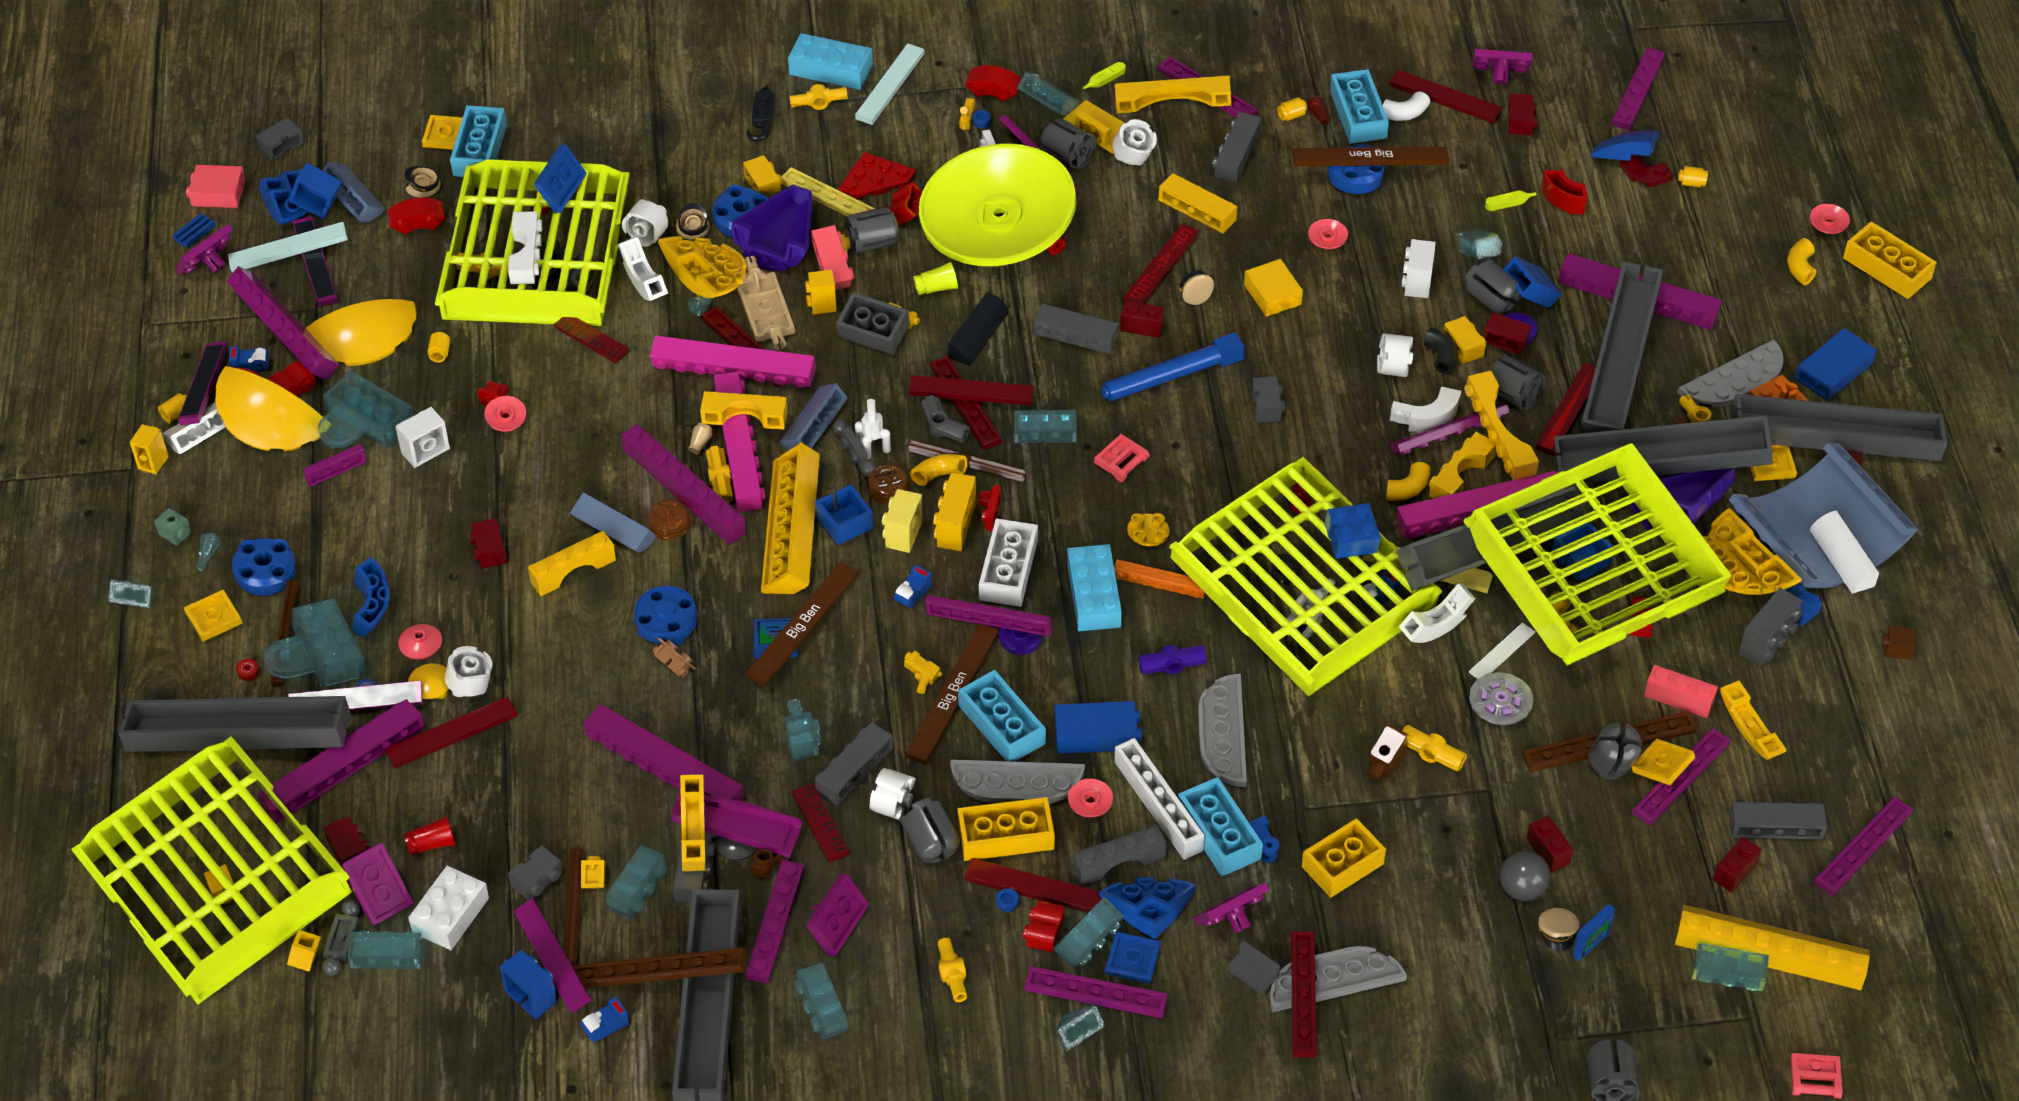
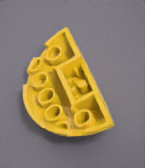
M682 236L658 239V244L674 273L688 289L701 297L715 298L727 294L740 286L747 276L745 259L738 251L726 244L721 246L713 245L710 239L696 237L695 241L683 240Z
M380 299L365 301L331 312L307 326L306 329L336 361L345 362L347 366L364 365L391 355L395 352L396 346L401 342L405 343L412 334V326L417 318L414 301Z
M225 366L218 378L215 399L218 415H221L226 429L233 436L251 447L269 451L271 448L292 451L300 449L301 445L310 441L316 442L332 427L322 415L307 403L263 377L245 370Z
M1730 508L1711 524L1712 530L1707 537L1704 536L1705 541L1732 575L1724 586L1729 591L1748 595H1762L1776 592L1779 588L1787 589L1802 581L1777 554L1774 556L1754 536L1753 530Z

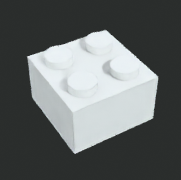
M1412 239L1411 247H1406L1405 259H1409V261L1404 262L1403 273L1407 274L1403 275L1401 287H1405L1404 296L1429 298L1436 242Z
M432 407L395 426L401 453L414 468L450 449L445 422Z

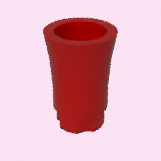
M447 815L432 823L412 829L411 832L404 833L410 855L442 847L456 846Z

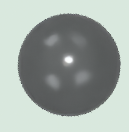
M1523 850L1511 854L1505 859L1500 868V882L1504 891L1510 897L1519 901H1532L1539 898L1545 893L1550 884L1551 874L1547 862L1539 854L1532 851Z

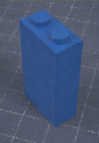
M1843 328L1798 365L1795 380L1828 401L1873 364L1877 350Z
M1135 701L1055 705L1057 754L1115 751L1116 746L1133 738L1137 742L1142 741L1141 728H1137V723H1140V710H1135Z

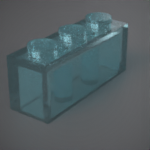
M1025 72L1017 89L1064 116L1072 112L1080 101L1042 77L1030 72Z
M1482 229L1458 233L1461 253L1477 259L1501 255L1502 240L1499 235Z
M1076 410L1014 411V443L1077 442Z
M640 845L605 896L607 908L629 919H632L636 912H640L644 900L653 893L656 882L666 873L665 855Z
M1104 897L1053 949L1072 968L1079 963L1083 966L1092 957L1090 952L1094 948L1098 951L1106 943L1107 940L1104 937L1108 933L1113 935L1121 927L1119 922L1124 916Z
M414 931L351 932L347 956L351 968L421 969L424 943L421 933Z
M1698 943L1694 955L1692 979H1697L1701 982L1719 983L1728 987L1746 988L1750 991H1763L1767 979L1769 955Z
M823 962L796 971L797 981H794L797 994H802L804 998L802 1004L806 1014H811L812 1019H810V1023L814 1033L818 1032L821 1040L848 1031L847 1017Z

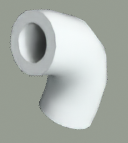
M1415 92L1409 100L1404 102L1386 99L1383 103V108L1388 120H1411L1420 116L1428 108L1430 98L1423 92Z

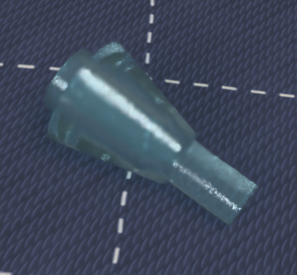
M702 296L691 298L688 301L689 310L693 314L701 316L714 298H704Z
M206 533L200 536V558L196 566L198 571H204L207 561L221 544L220 539L214 533Z

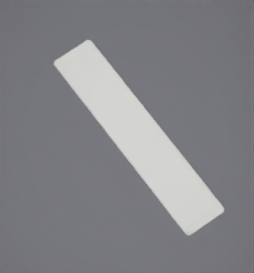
M1521 623L1479 661L1469 673L1477 679L1492 673L1525 643L1535 631Z

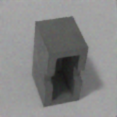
M288 117L256 135L259 150L271 161L285 154L284 151L287 149L293 150L304 143L301 129Z
M1277 377L1252 378L1251 392L1253 404H1256V407H1254L1256 422L1281 421V413H1285V402L1280 399L1283 391L1282 385H1278Z
M543 845L528 856L530 860L526 864L521 862L508 873L510 886L527 900L539 896L550 883L557 881L563 873L561 860Z

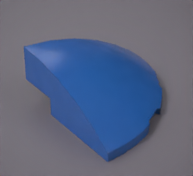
M1637 130L1610 137L1594 148L1591 157L1630 161L1632 154L1650 156L1658 140L1659 131Z
M302 170L281 172L279 177L262 178L258 188L264 203L279 225L300 219L308 212L289 202L296 178Z
M1154 877L1136 878L1133 884L1123 885L1122 882L1112 884L1101 890L1099 896L1127 923L1142 933L1156 939L1184 909L1195 892L1196 885L1170 878L1169 882H1155Z

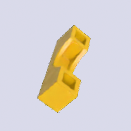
M704 391L700 409L702 424L723 425L732 416L748 414L758 418L763 428L784 430L788 412L787 397Z
M1475 432L1471 438L1468 437L1463 443L1462 448L1454 452L1451 461L1445 463L1437 476H1433L1430 480L1429 497L1434 499L1462 492L1464 481L1460 478L1459 474L1470 468L1485 469L1495 457L1496 447L1494 443L1478 432Z
M603 530L528 566L530 583L541 597L558 589L564 577L575 568L591 565L599 569L616 561L614 544Z
M680 775L682 871H705L703 775Z

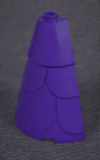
M793 184L736 218L732 223V236L735 244L739 245L743 250L742 254L746 258L749 257L751 262V256H754L758 266L768 270L782 271L787 270L791 266H796L803 259L809 247L812 191Z
M1735 468L1680 473L1661 478L1660 481L1694 524L1713 504L1722 498L1735 482ZM1635 502L1630 504L1634 514L1642 512ZM1648 519L1643 520L1641 523L1648 531L1654 528Z

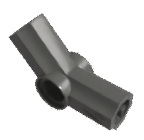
M933 395L926 396L921 401V406L929 424L930 434L937 438L945 436L960 443H965L970 432V426L948 418L946 412L943 411L938 397Z

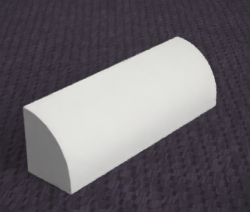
M214 402L205 408L200 423L177 424L162 433V435L176 453L182 454L225 428V422L221 415H218L216 403Z
M1832 511L1820 517L1811 526L1810 532L1850 592L1853 594L1875 587L1879 572L1839 513Z

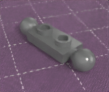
M844 419L837 420L833 425V429L837 435L842 436L840 439L844 450L849 451L853 464L858 465L864 477H873L877 473L876 464L868 461V454L850 428L849 423Z
M348 899L342 904L341 909L344 915H335L323 951L324 958L327 959L322 964V970L328 976L337 975L341 970L339 960L347 961L359 925V918L355 916L360 912V905L354 899Z

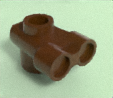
M757 848L754 854V862L750 869L751 873L764 878L776 863H780L783 856L772 853L767 849Z

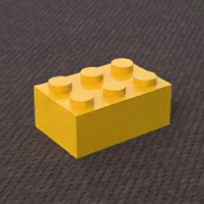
M951 472L949 480L944 482V497L940 496L939 513L935 512L933 525H936L934 538L937 539L938 548L962 552L976 506V477Z
M1356 818L1303 851L1302 868L1332 898L1384 864L1386 848Z

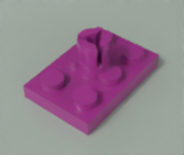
M1475 49L1472 67H1476L1477 70L1492 68L1494 71L1492 82L1495 84H1502V82L1507 84L1509 70H1514L1516 73L1529 71L1532 53Z
M225 225L183 255L175 270L179 276L185 273H192L200 262L207 264L213 273L222 269L226 262L220 258L218 253L227 247L226 243L231 239L230 235L233 229L230 225Z
M382 842L340 864L350 877L348 882L371 926L414 904Z
M840 873L822 902L814 905L812 910L815 912L811 913V918L806 924L812 935L830 957L837 955L869 906L848 874Z
M1266 883L1250 887L1192 918L1196 926L1204 923L1205 927L1224 920L1227 916L1234 933L1240 932L1242 929L1244 930L1251 926L1244 911L1245 906L1264 899L1263 894L1268 892L1269 889Z

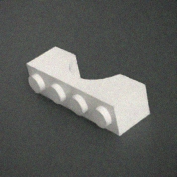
M513 212L512 230L514 241L523 243L525 247L518 253L509 256L508 272L510 284H535V275H539V264L536 262L540 261V249H538V246H541V234L539 232H542V220H538L537 212Z

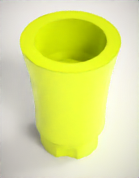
M951 262L913 276L918 295L958 289L955 271Z

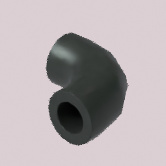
M1430 327L1425 336L1424 346L1435 350L1438 354L1434 362L1436 370L1442 374H1451L1458 359L1456 344L1449 335Z

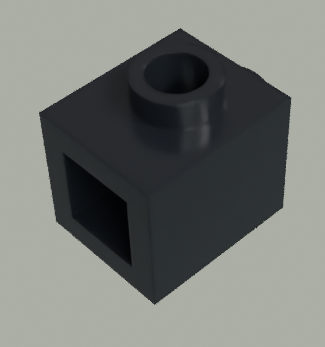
M1278 554V557L1299 577L1303 566L1288 554ZM1274 565L1270 574L1277 577L1276 580L1281 583H1291Z

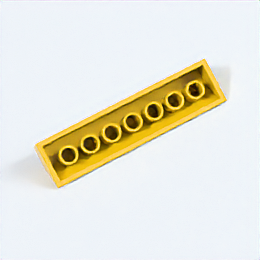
M802 442L773 461L761 592L764 594H796L800 590L805 589L810 582L820 454Z
M1684 904L1675 945L1861 990L1863 987L1870 958L1868 949Z

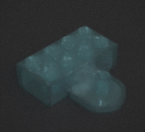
M350 370L323 394L328 414L319 422L318 432L321 441L330 447H347L365 434L388 448L398 439L395 426L413 417L414 412L411 405Z
M335 598L292 608V627L297 636L271 643L265 649L263 655L265 669L273 676L279 678H292L315 672L321 687H326L364 677L365 659Z

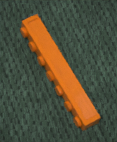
M1118 559L1114 565L1116 579L1196 598H1204L1205 592L1187 575Z

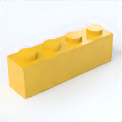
M1174 173L1159 186V201L1221 233H1224L1237 220L1236 205Z

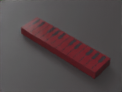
M562 317L554 324L556 329L615 364L629 352L628 347L577 317Z
M813 783L793 790L792 796L828 863L848 856L849 850Z

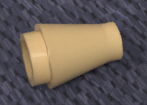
M698 423L697 426H694L688 448L692 454L699 455L712 438L713 429L709 425Z

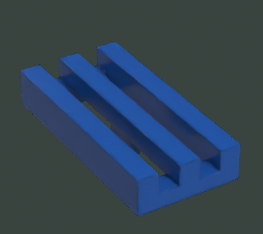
M200 213L174 233L173 239L184 247L189 248L216 227V223L214 220L210 221V218L205 217L203 213Z

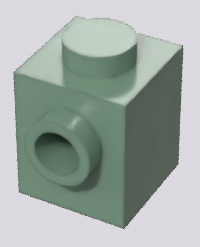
M170 508L154 521L158 535L176 546L191 533L188 519Z

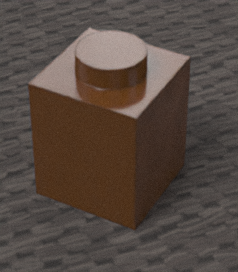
M1890 626L1888 633L1883 634L1882 638L1885 656L1911 660L1916 647V630Z

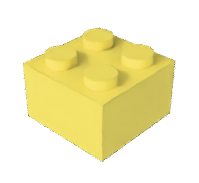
M897 489L895 496H891L889 500L888 513L885 512L882 518V525H885L883 538H885L886 548L910 553L923 522L922 494Z

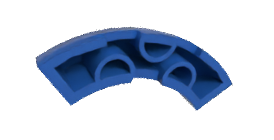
M372 557L355 568L354 584L362 592L365 603L354 615L353 632L363 637L378 626L389 603L390 592L386 575L381 566Z

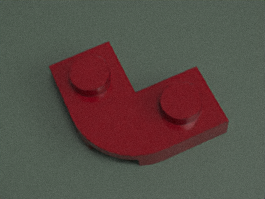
M1636 155L1631 157L1630 161L1621 160L1619 167L1633 183L1638 181L1648 184V187H1653L1673 180L1674 174L1664 162L1646 167Z

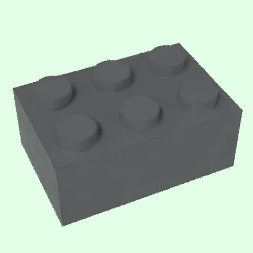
M852 292L836 322V328L840 338L894 355L910 324L907 309Z
M1779 588L1745 628L1739 655L1759 667H1762L1766 661L1770 662L1776 653V649L1778 647L1782 648L1787 640V636L1789 634L1793 635L1798 628L1797 620L1802 614L1800 608L1803 600Z

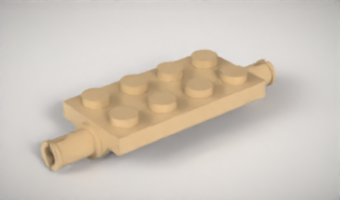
M751 256L752 263L749 257L745 258L748 271L744 282L737 287L755 341L760 342L772 339L774 349L779 350L778 343L781 349H784L786 341L783 336L795 334V327L775 272H763L758 267L754 256Z

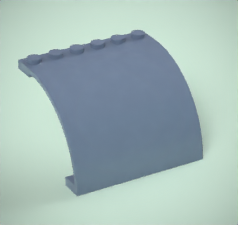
M1827 442L1823 447L1827 455L1807 473L1787 486L1759 497L1748 498L1744 494H1733L1729 499L1734 505V510L1743 515L1747 520V525L1755 529L1759 534V538L1772 548V553L1774 555L1777 554L1801 578L1802 581L1799 583L1805 588H1829L1844 584V581L1810 532L1811 526L1825 514L1832 511L1839 513L1875 567L1899 550L1918 530L1913 522L1840 443Z

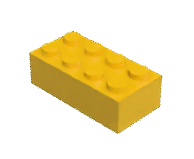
M1872 221L1847 241L1843 259L1907 299L1932 279L1937 263Z
M1048 797L957 808L964 861H969L971 858L985 859L1054 850L1055 834Z

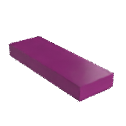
M359 444L304 468L303 472L307 485L311 487L366 463L364 449Z

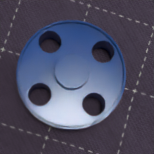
M1359 144L1357 146H1349L1345 148H1359L1370 146L1366 144ZM1385 165L1328 166V178L1336 188L1344 192L1365 194L1374 191L1380 186L1384 176Z
M740 185L729 186L727 191L720 194L713 204V219L717 229L725 236L733 238V221L754 209L755 206L769 200L768 197L751 188H744Z
M258 538L244 540L239 544V549L232 559V569L236 582L243 590L254 595H272L284 590L289 579L293 580L296 571L295 555L286 540Z
M660 586L645 592L635 605L634 620L637 633L640 637L657 644H662L658 638H661L665 643L667 640H670L676 646L682 644L684 639L693 632L698 620L697 608L693 598L685 590L674 586Z

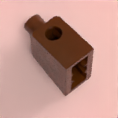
M1390 724L1386 726L1370 752V769L1367 771V775L1371 779L1378 781L1381 775L1391 777L1408 754L1407 733Z

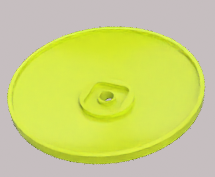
M994 144L962 153L939 168L923 189L919 202V217L923 232L928 241L945 256L970 265L1001 266L1026 260L1055 243L1072 221L1076 208V192L1073 180L1067 169L1050 154L1040 149L1020 144ZM999 213H1003V214H1004V215H1002V216H1000V217H997V216H996V215L999 214Z

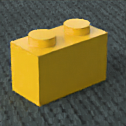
M764 155L743 162L744 177L752 189L768 198L781 191V185L783 184L781 176L775 173L772 162H768Z
M832 270L809 272V281H805L806 293L810 294L806 295L807 307L812 308L813 315L837 312L835 282Z
M1466 316L1444 323L1443 332L1449 335L1456 344L1458 359L1462 364L1484 357L1486 341L1483 336L1479 335L1475 325L1472 322L1470 323Z
M142 424L131 439L130 445L138 469L157 475L169 457L161 429Z

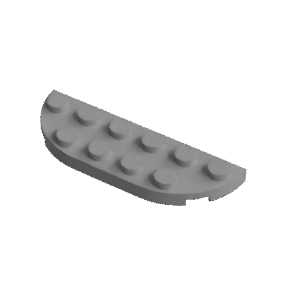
M1773 339L1679 387L1677 393L1681 397L1684 395L1686 397L1689 394L1696 405H1699V403L1712 405V408L1732 405L1736 394L1749 395L1751 390L1780 375L1784 359L1782 350Z
M1232 674L1217 679L1215 684L1205 689L1200 697L1198 706L1200 756L1206 769L1215 778L1218 777L1220 781L1232 786L1246 787L1241 674Z
M950 760L951 774L958 788L969 797L987 803H1004L1048 797L1049 804L1067 798L1070 788L1073 785L1076 786L1083 779L1085 764Z
M1354 946L1315 955L1316 1002L1406 981L1407 978L1404 969L1390 955L1387 957L1376 952L1375 948ZM1291 963L1281 969L1279 976L1272 983L1270 991V1007L1272 1012L1292 1008Z

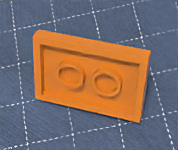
M1783 375L1751 390L1749 394L1752 396L1809 401L1798 390L1797 385L1788 381Z

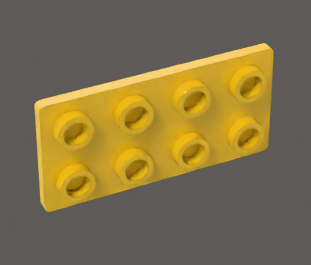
M1087 100L1063 118L1093 135L1097 145L1112 154L1115 153L1113 150V140L1124 122Z

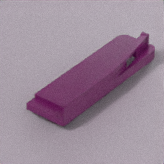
M681 789L678 792L671 819L681 824ZM704 795V804H706L704 805L705 832L759 849H767L772 853L790 858L801 831L802 821L799 818L744 801Z

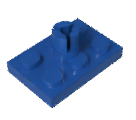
M562 144L559 145L533 185L553 212L557 214L562 212L587 173L567 145Z

